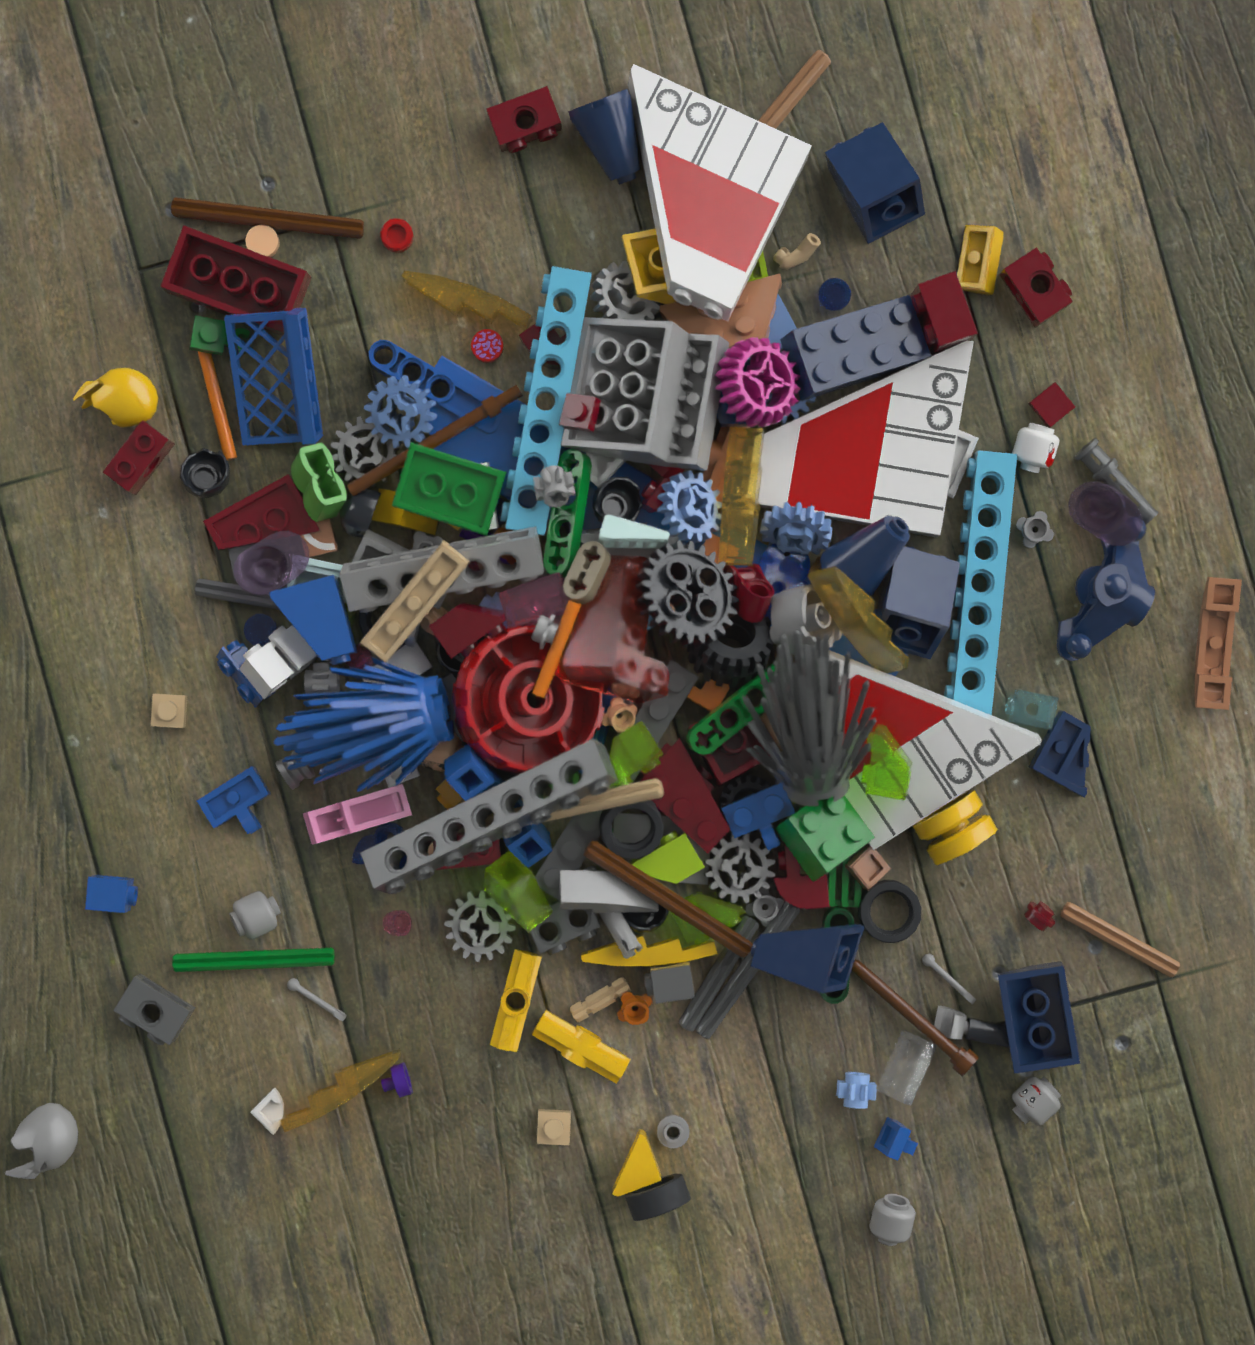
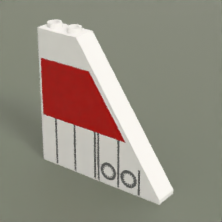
M633 64L628 87L667 292L682 305H693L703 310L710 318L723 319L728 322L807 161L812 145Z
M964 341L757 437L756 444H749L746 464H751L752 467L750 477L743 476L740 496L746 497L745 503L772 509L774 505L783 508L784 502H788L791 507H796V504L801 502L802 508L807 509L813 505L815 513L824 511V518L866 526L887 515L900 517L908 525L909 533L937 538L941 534L974 341Z
M829 650V662L832 659L839 660L840 675H843L845 656ZM850 659L848 678L850 677V695L846 710L844 740L862 686L867 680L869 681V688L857 722L859 725L865 709L875 707L869 721L876 718V723L863 744L864 746L871 743L870 746L872 748L849 777L850 786L845 796L875 836L873 840L868 842L873 850L1041 743V738L1037 733Z

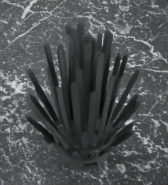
M796 630L793 632L796 663L792 664V655L785 634L781 635V644L777 646L778 657L774 660L775 675L770 667L767 670L770 683L767 682L763 666L757 663V669L766 697L761 699V704L783 751L779 750L750 700L743 696L742 700L754 719L751 723L748 722L747 725L766 752L761 746L754 745L755 750L753 748L746 749L783 784V790L788 793L789 800L801 805L818 806V800L833 797L835 802L848 792L850 786L849 777L872 748L870 746L871 743L864 746L863 744L876 723V718L869 721L875 707L865 709L858 725L857 721L869 688V681L867 680L862 686L844 740L846 710L850 695V677L848 678L850 653L848 652L844 657L843 675H840L839 660L832 659L829 662L828 634L824 633L823 640H821L818 634L815 639L816 648L812 645H804L802 650L801 632Z

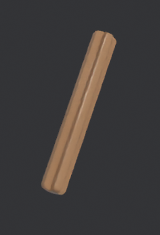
M821 50L815 51L758 121L776 129L831 64L829 56Z
M1067 902L1064 905L1060 916L1169 977H1174L1179 970L1180 963L1071 902Z

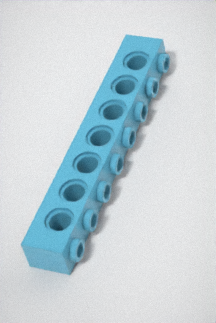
M552 266L551 275L544 274L541 293L547 294L545 307H538L535 326L541 327L539 340L533 339L530 359H535V366L533 372L527 371L524 391L530 392L528 405L521 404L518 424H523L524 428L522 438L515 437L512 456L518 457L516 470H509L506 489H512L510 503L504 502L501 514V521L507 522L506 529L520 530L536 526L538 535L545 536L550 506L546 505L543 499L537 501L534 507L526 509L519 504L518 498L521 492L525 490L535 492L533 478L540 477V474L531 476L525 472L524 465L528 459H540L544 465L543 469L552 465L558 466L564 431L559 422L566 393L571 392L592 273ZM559 296H567L572 301V307L567 312H559L553 306L554 300ZM554 328L564 330L567 335L565 342L560 345L550 343L547 338L549 331ZM550 360L556 361L561 367L559 375L554 378L546 377L541 370L543 364ZM549 393L554 397L555 404L550 410L544 411L537 407L536 399L540 394ZM537 425L545 426L549 431V437L543 443H536L530 438L532 428Z
M978 450L973 454V458H968L966 477L971 478L970 491L965 490L963 498V510H968L967 523H962L960 529V542H965L964 555H959L957 560L960 562L958 575H961L960 588L956 587L953 606L958 607L957 620H952L950 639L955 640L954 653L949 652L947 672H952L951 685L945 686L944 696L992 715L1017 454ZM987 477L995 481L997 489L994 494L989 495L982 490L981 482L983 478ZM981 510H988L993 515V524L990 527H984L979 523L978 514ZM978 542H984L990 548V555L986 560L978 558L975 554V546ZM975 574L985 577L987 581L985 591L977 592L973 589L971 581ZM973 606L979 607L984 613V619L979 625L971 623L968 618V612ZM969 639L977 640L981 646L980 653L976 657H970L965 651V644ZM967 671H971L977 676V685L972 690L966 689L962 684V676Z

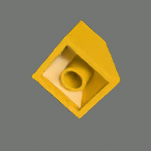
M656 229L622 235V242L637 297L663 304L677 302L667 292Z

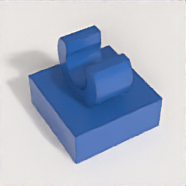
M887 1117L874 1147L887 1157L898 1161L902 1151L913 1155L918 1143L912 1141L909 1137L910 1129L900 1122Z

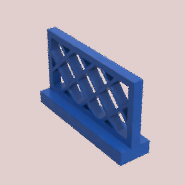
M294 308L291 311L226 315L224 321L242 445L302 442L303 445L316 444L323 437L306 308ZM263 321V323L260 326L255 322ZM269 321H283L284 335L279 341L264 330ZM245 322L256 331L247 343L236 335L234 323ZM258 335H261L274 346L265 359L250 347ZM284 340L286 343V348L282 345ZM276 350H279L288 358L289 366L283 374L268 362ZM245 352L260 363L252 375H249L240 366V358ZM263 367L278 378L270 390H267L254 379ZM289 372L291 380L286 377ZM242 377L246 380V383L244 385ZM281 382L292 390L293 399L288 405H285L272 394ZM249 384L264 395V398L256 408L245 399L244 391ZM267 399L283 411L274 423L259 411ZM293 404H294L295 412L290 409V408L293 406ZM247 410L251 412L249 417L247 415ZM285 414L297 423L298 434H287L277 426ZM254 416L269 427L263 436L250 435L249 422ZM272 431H274L277 435H269V434H270Z

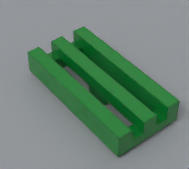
M850 856L842 862L841 899H835L836 867L828 872L830 906L859 908L862 886L855 878L853 900H848L849 871L845 865L849 862Z

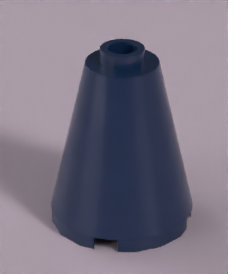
M628 89L568 111L570 120L610 181L617 179L620 185L637 178L635 172L641 168L632 101Z
M887 515L828 547L821 555L820 562L824 574L827 571L830 572L834 578L831 582L832 586L844 597L854 602H860L862 599L868 600L873 596L909 541V527L900 517Z

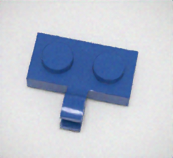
M251 766L197 800V803L213 829L218 828L237 816L246 833L252 834L262 828V826L250 810V807L271 793L256 768Z
M781 782L721 808L734 838L759 828L767 850L780 845V840L772 822L795 813L792 802L788 799V793L783 790Z

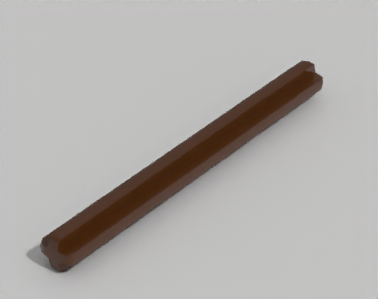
M177 197L173 198L171 203V213L174 217L248 226L267 225L273 229L361 239L364 234V221L361 219Z
M591 841L585 848V857L727 949L744 958L750 953L753 946L751 941L596 841Z

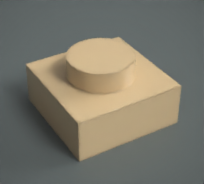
M153 694L151 726L185 728L187 696Z
M539 1109L537 1144L570 1145L571 1111Z

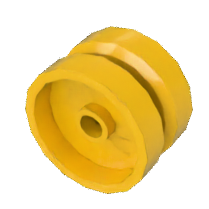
M974 789L964 792L912 826L921 840H929L941 835L926 850L936 866L971 851L998 830L990 815L982 814L969 819L983 805Z

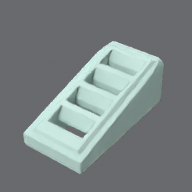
M607 514L602 524L598 542L605 548L659 549L668 543L670 533Z

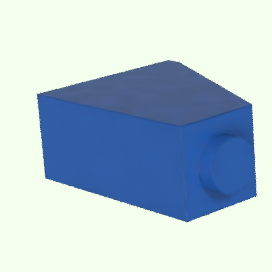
M331 575L269 592L273 602L322 661L331 660L332 666L351 661L350 655L358 653L337 576Z

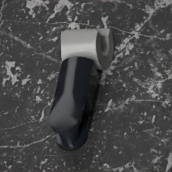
M938 1006L934 1026L947 1038L962 1040L964 1034V1038L968 1040L1010 1048L1006 1025L967 1018L960 1011L945 1006Z

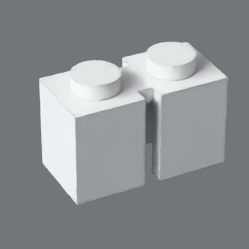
M293 625L288 629L284 626L279 627L268 637L271 641L270 643L268 642L263 647L258 643L243 655L246 660L239 670L263 699L287 682V678L290 677L292 679L318 657Z

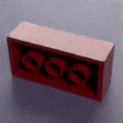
M183 225L160 287L168 294L224 315L291 311L294 308L301 307L311 281V276L303 269ZM282 320L269 321L264 327L267 331L281 336L284 335ZM256 321L255 323L260 326L263 321Z

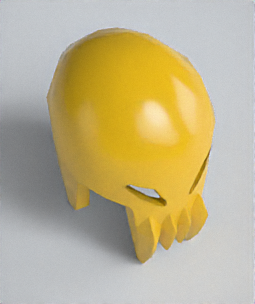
M131 368L111 369L95 381H86L73 398V401L82 397L85 400L81 406L82 409L93 405L96 409L108 415L113 425L120 428L136 426L141 421L146 422L152 419L158 405L157 390L151 380L143 373Z

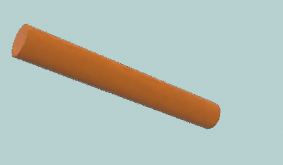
M569 600L533 689L532 693L539 697L545 698L581 607V604Z

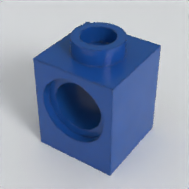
M105 875L89 876L85 910L119 913L131 911V906L136 905L138 897V887L133 886L134 878Z

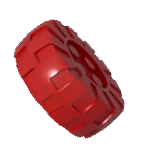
M529 624L507 627L493 638L487 636L478 643L460 665V670L452 689L451 704L454 705L456 715L454 722L462 740L470 745L488 765L513 775H520L591 740L595 733L600 730L605 708L602 707V693H605L601 673L596 671L590 660L592 656L578 641L575 642L569 637L545 698L535 695V708L528 705L527 694L530 691L531 693L533 692L551 646L550 643L546 642L545 647L540 649V643L532 640L536 625Z

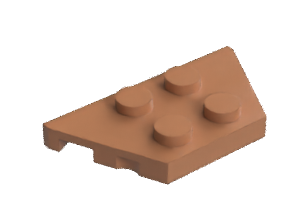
M779 273L747 282L728 322L723 319L710 318L703 310L693 305L686 306L678 302L661 305L659 309L660 314L664 320L667 319L669 322H674L689 334L720 335L729 342V348L733 347L736 342L745 341L751 337H757L758 339L768 338L770 333L769 325L776 310L775 302L778 291L782 287L781 276Z

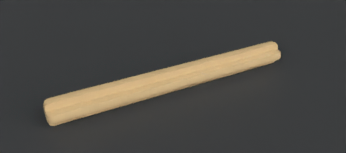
M652 779L610 788L600 795L593 796L590 794L580 799V804L574 808L567 810L559 809L551 813V818L547 821L661 798L664 795L663 785L659 779ZM522 807L514 808L515 813L519 812ZM494 813L489 814L486 818V827L493 823Z

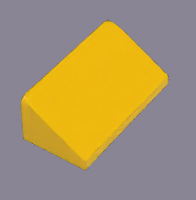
M965 225L957 271L963 291L985 295L994 294L1004 236L1003 231L996 226Z

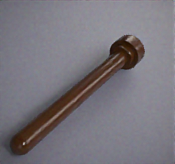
M854 960L851 971L951 1058L950 1062L954 1065L952 1068L963 1077L978 1060L979 1056L970 1048L966 1050L964 1047H957L861 961Z

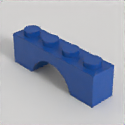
M468 744L444 760L445 779L465 801L505 782L493 767L481 759ZM521 799L518 800L514 808L522 807L524 802ZM542 823L524 826L518 835L511 838H503L506 847L526 869L553 851L550 832Z

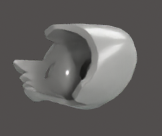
M47 1103L33 1110L19 1124L11 1142L17 1150L30 1148L33 1152L34 1160L6 1171L5 1174L16 1178L35 1179L41 1172L62 1166L73 1154L78 1141L77 1123L71 1112L61 1104Z

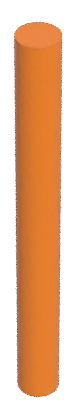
M197 351L222 452L227 461L236 459L237 454L212 354Z

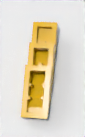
M641 933L635 935V937L642 945V950L637 952L634 949L636 955L633 957L624 958L617 943L613 942L581 952L582 962L610 966H657L687 962L715 955L718 952L713 939L682 948L678 936L647 945L644 934Z

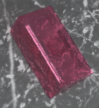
M554 573L500 592V601L508 628L533 625L538 623L541 615L548 618L552 614L555 617L562 615L570 600L564 592L563 576L560 573Z

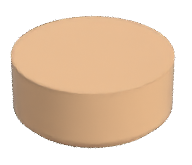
M257 225L248 231L245 240L247 249L268 257L276 254L279 249V238L271 227Z

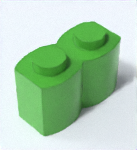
M323 443L300 448L291 465V475L295 485L303 493V503L306 512L315 522L336 517L346 501L347 494L342 479L334 472V461L330 451Z

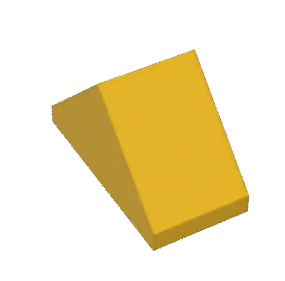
M379 489L378 492L381 495L373 513L372 521L414 531H422L431 535L436 534L438 520L391 506L396 491Z
M639 1129L612 1187V1194L617 1197L662 1181L661 1172L647 1134L642 1129Z

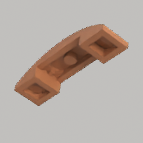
M1207 577L1197 636L1195 707L1229 710L1232 677H1229L1235 612H1239L1241 579Z

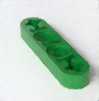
M568 449L559 458L558 466L563 468L564 473L572 472L573 481L577 479V483H574L576 498L568 506L564 504L559 507H551L544 553L545 570L549 574L560 578H566L580 549L592 469L590 457L577 449ZM577 460H578V461H579V465L573 467V470H572V469H571V465L577 463ZM569 521L571 531L568 536L561 538L560 527L563 523ZM559 543L562 544V545H566L567 548H564V547L559 548V547H558V546H559ZM564 558V564L556 566L557 560Z
M774 663L764 669V673L768 683L770 682L768 679L767 670L770 667L774 673ZM759 674L691 727L687 734V744L691 750L702 755L709 754L753 720L742 697H746L749 690L758 689L761 691L762 697L766 698L763 685L760 684ZM762 704L754 707L758 715L764 711ZM726 709H732L737 715L736 723L730 728H725L720 723V715ZM710 721L713 722L715 728L723 733L720 737L717 733H712L707 738L709 744L706 747L701 744L696 746L695 744L698 740L696 734L699 731L706 734L713 729L708 725Z

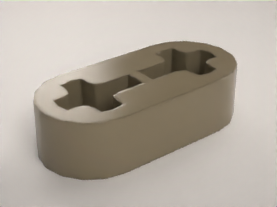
M589 541L578 550L563 584L565 594L572 601L586 604L595 597L611 561L610 553L601 543ZM598 553L600 556L598 561L593 560L590 562L588 560L589 555H596ZM584 583L586 585L584 591L579 590L576 592L574 590L576 584L581 585Z

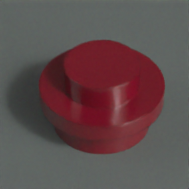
M1031 901L1027 905L1028 910L1024 915L1036 928L1045 931L1047 927L1052 928L1055 925V921L1052 918L1055 914L1045 903L1040 901L1036 904Z

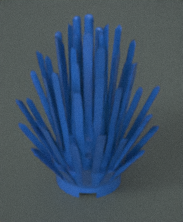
M371 657L373 663L389 671L371 666H364L366 670L352 667L350 669L330 668L333 674L378 681L385 684L346 682L345 686L347 688L363 689L365 691L293 695L298 700L318 699L304 701L303 704L306 707L330 705L331 707L295 712L296 715L284 717V720L288 723L279 724L276 729L280 732L293 729L297 733L278 737L274 740V743L277 746L284 745L283 749L285 751L294 750L297 755L285 757L282 763L295 760L296 763L290 764L287 768L288 770H294L310 765L309 768L343 758L320 769L319 775L322 776L315 778L313 784L335 777L368 762L370 763L364 767L365 771H369L380 764L382 769L360 784L357 792L362 791L366 787L368 790L375 784L378 785L394 771L402 767V774L395 780V784L398 786L424 761L439 743L454 739L453 720L446 721L449 720L447 706L450 703L442 679L438 678V675L425 678Z

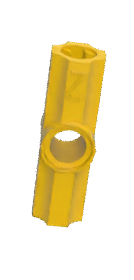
M514 950L490 1041L491 1046L505 1051H518L542 959L541 955L525 950ZM518 992L522 994L525 999L524 1006L518 1009L510 1007L507 1002V996L510 993Z
M548 1010L544 1011L532 1032V1035L537 1039L559 1050L560 1054L567 1060L582 1068L588 1067L616 1084L631 1060L617 1049L603 1043L602 1039L590 1030L580 1025L574 1026Z

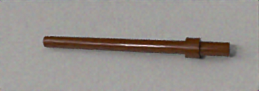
M517 385L496 397L491 395L481 401L482 405L417 444L434 449L488 416L493 418L502 413V408L523 395ZM408 449L349 483L347 487L352 496L357 495L404 466Z

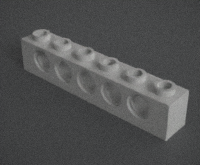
M536 526L448 543L467 560L478 561L484 568L475 571L467 565L445 593L455 591L456 594H465L473 591L474 587L487 585L489 588L503 586L510 580L519 579L522 582H527L538 578L544 571V557ZM439 545L343 564L339 576L349 612L359 610L361 613L376 610L381 605L392 604L409 583L404 579L403 575L407 573L416 575ZM508 554L513 556L516 562L508 565L503 563L499 557ZM382 580L387 585V588L377 589L372 585L371 581Z

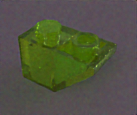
M642 720L613 738L609 758L618 781L611 784L610 788L628 785L633 781L630 777L631 774L639 769H642L645 774L661 764L658 757L663 755Z
M878 724L875 732H870L867 738V744L871 743L870 746H872L869 752L872 753L870 765L864 764L861 784L867 785L865 794L906 800L913 762L887 727Z
M511 851L505 853L485 869L484 890L527 932H530L553 914V910L533 873Z
M696 891L684 898L729 928L742 921L740 916L745 914L741 904L731 903L728 900ZM671 912L687 944L694 941L698 945L710 939L709 936Z

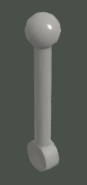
M925 954L923 956L922 963L925 966L932 967L971 1004L976 1001L968 991L935 962L933 955Z
M292 978L287 982V987L290 991H298L333 1014L337 1019L345 1020L347 1015L344 1012L334 1008L302 987L297 979Z

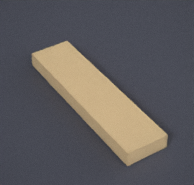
M443 541L360 643L383 662L387 663L470 561Z

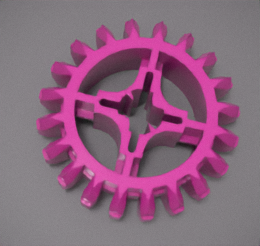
M757 337L738 341L733 347L728 348L724 352L725 357L717 363L722 370L717 371L714 375L721 380V384H718L715 388L723 393V397L719 402H727L729 405L726 413H736V421H746V425L751 427L756 425L758 427H766L770 423H778L783 417L788 416L792 412L791 406L798 402L794 394L801 390L795 384L800 375L794 374L792 370L796 363L787 360L790 351L780 352V343L774 342L770 344L769 338L758 339ZM750 358V365L747 366L746 372H744V364ZM771 392L773 393L772 399L768 406L765 407L766 400L769 399V395Z

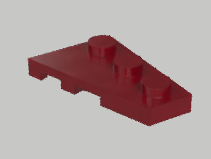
M290 474L203 521L220 551L321 532L317 523L306 512L303 497Z

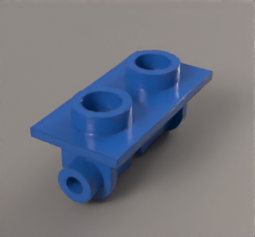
M234 640L226 647L229 652L225 647L220 649L216 656L218 659L217 664L225 676H231L237 683V690L243 700L247 703L251 702L256 708L263 700V697L239 670L246 660L243 655L248 649L244 643L240 644L237 640Z

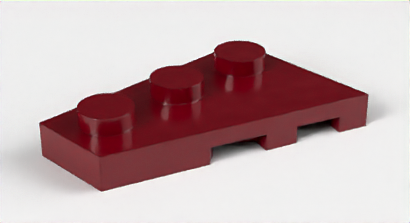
M679 738L639 782L659 779L662 782L664 795L651 801L705 852L709 853L727 834L730 828Z

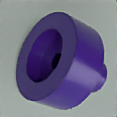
M405 1063L391 1066L392 1076L381 1079L384 1092L396 1089L399 1098L413 1094L410 1076Z

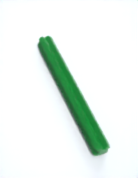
M330 947L184 953L173 956L172 967L175 972L332 966L335 963V952Z

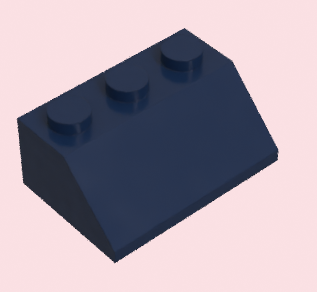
M1062 962L1026 966L999 974L998 981L1014 1074L1080 1064L1065 969Z

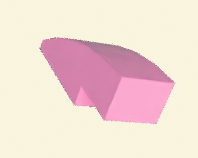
M403 784L303 813L312 845L412 815Z

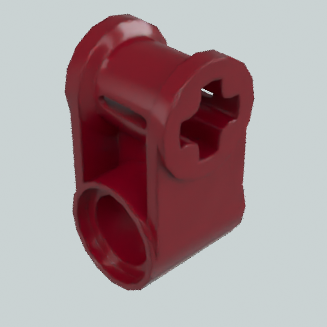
M755 563L736 568L734 565H725L722 569L723 573L733 574L727 580L728 583L737 586V589L731 592V596L739 599V602L734 604L738 612L737 614L742 619L753 623L764 620L775 591L764 576L761 567Z

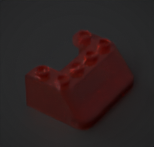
M598 554L589 555L588 557L590 562L600 559ZM610 555V565L595 597L590 602L581 604L558 662V673L566 683L614 697H621L635 703H643L668 696L670 681L669 671L663 662L644 656L649 615L641 614L647 606L646 604L638 603L637 599L643 596L644 593L635 589V586L643 581L637 574L644 569L642 563L648 558L635 555ZM584 583L581 585L576 584L574 587L576 592L586 589ZM568 596L566 600V606L568 601L571 600Z

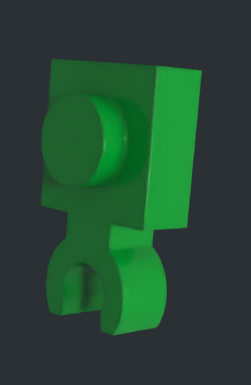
M195 315L189 350L222 356L224 347H228L225 321ZM244 328L235 329L238 337L248 338L250 331Z

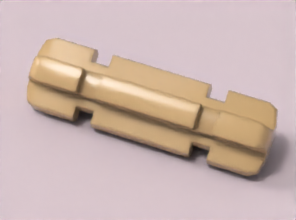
M621 977L612 982V986L608 987L607 985L587 996L584 1002L579 1001L572 1005L570 1012L577 1022H581L588 1018L591 1012L595 1014L616 1002L617 997L621 999V995L625 992H631V988L626 979Z

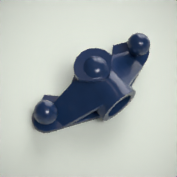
M1135 516L1118 517L1099 535L1105 557L1100 566L1088 567L1077 578L1075 590L1076 596L1082 604L1078 615L1058 623L1057 651L1064 660L1075 661L1085 658L1089 655L1093 646L1123 625L1127 624L1131 627L1138 625L1150 610L1155 598V588L1147 582L1139 549V540L1144 537L1147 529L1145 522L1141 518Z

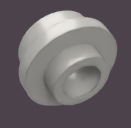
M668 1115L659 1122L657 1137L668 1148L681 1147L689 1138V1126L682 1117ZM670 1127H677L680 1132L677 1137L671 1138L667 1135V1130Z

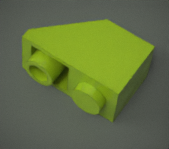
M676 830L664 835L660 841L661 845L651 854L640 859H632V862H630V864L652 878L675 884L705 868L685 832L683 831L678 834Z

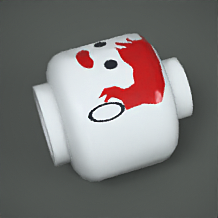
M1029 423L1028 427L1019 430L1012 454H1017V460L1021 462V469L1039 473L1040 467L1049 468L1053 465L1060 441L1054 435V429Z

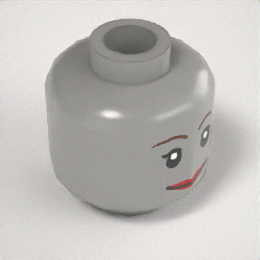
M1044 1076L1041 1079L1030 1077L1013 1092L1012 1100L1016 1106L1012 1110L1025 1125L1031 1120L1035 1125L1041 1126L1060 1109L1061 1104L1058 1099L1061 1097V1094Z

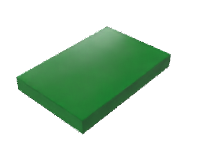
M411 442L391 506L487 536L507 472Z

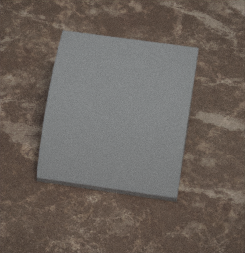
M584 317L570 393L597 397L601 400L594 432L564 428L561 446L627 461L707 471L721 391L715 389L718 384H721V380L714 375L717 371L722 370L717 363L725 357L724 352L729 348V342L720 335L689 334L674 322Z

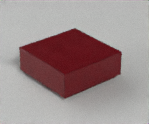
M1056 382L1028 403L1049 428L1076 407Z

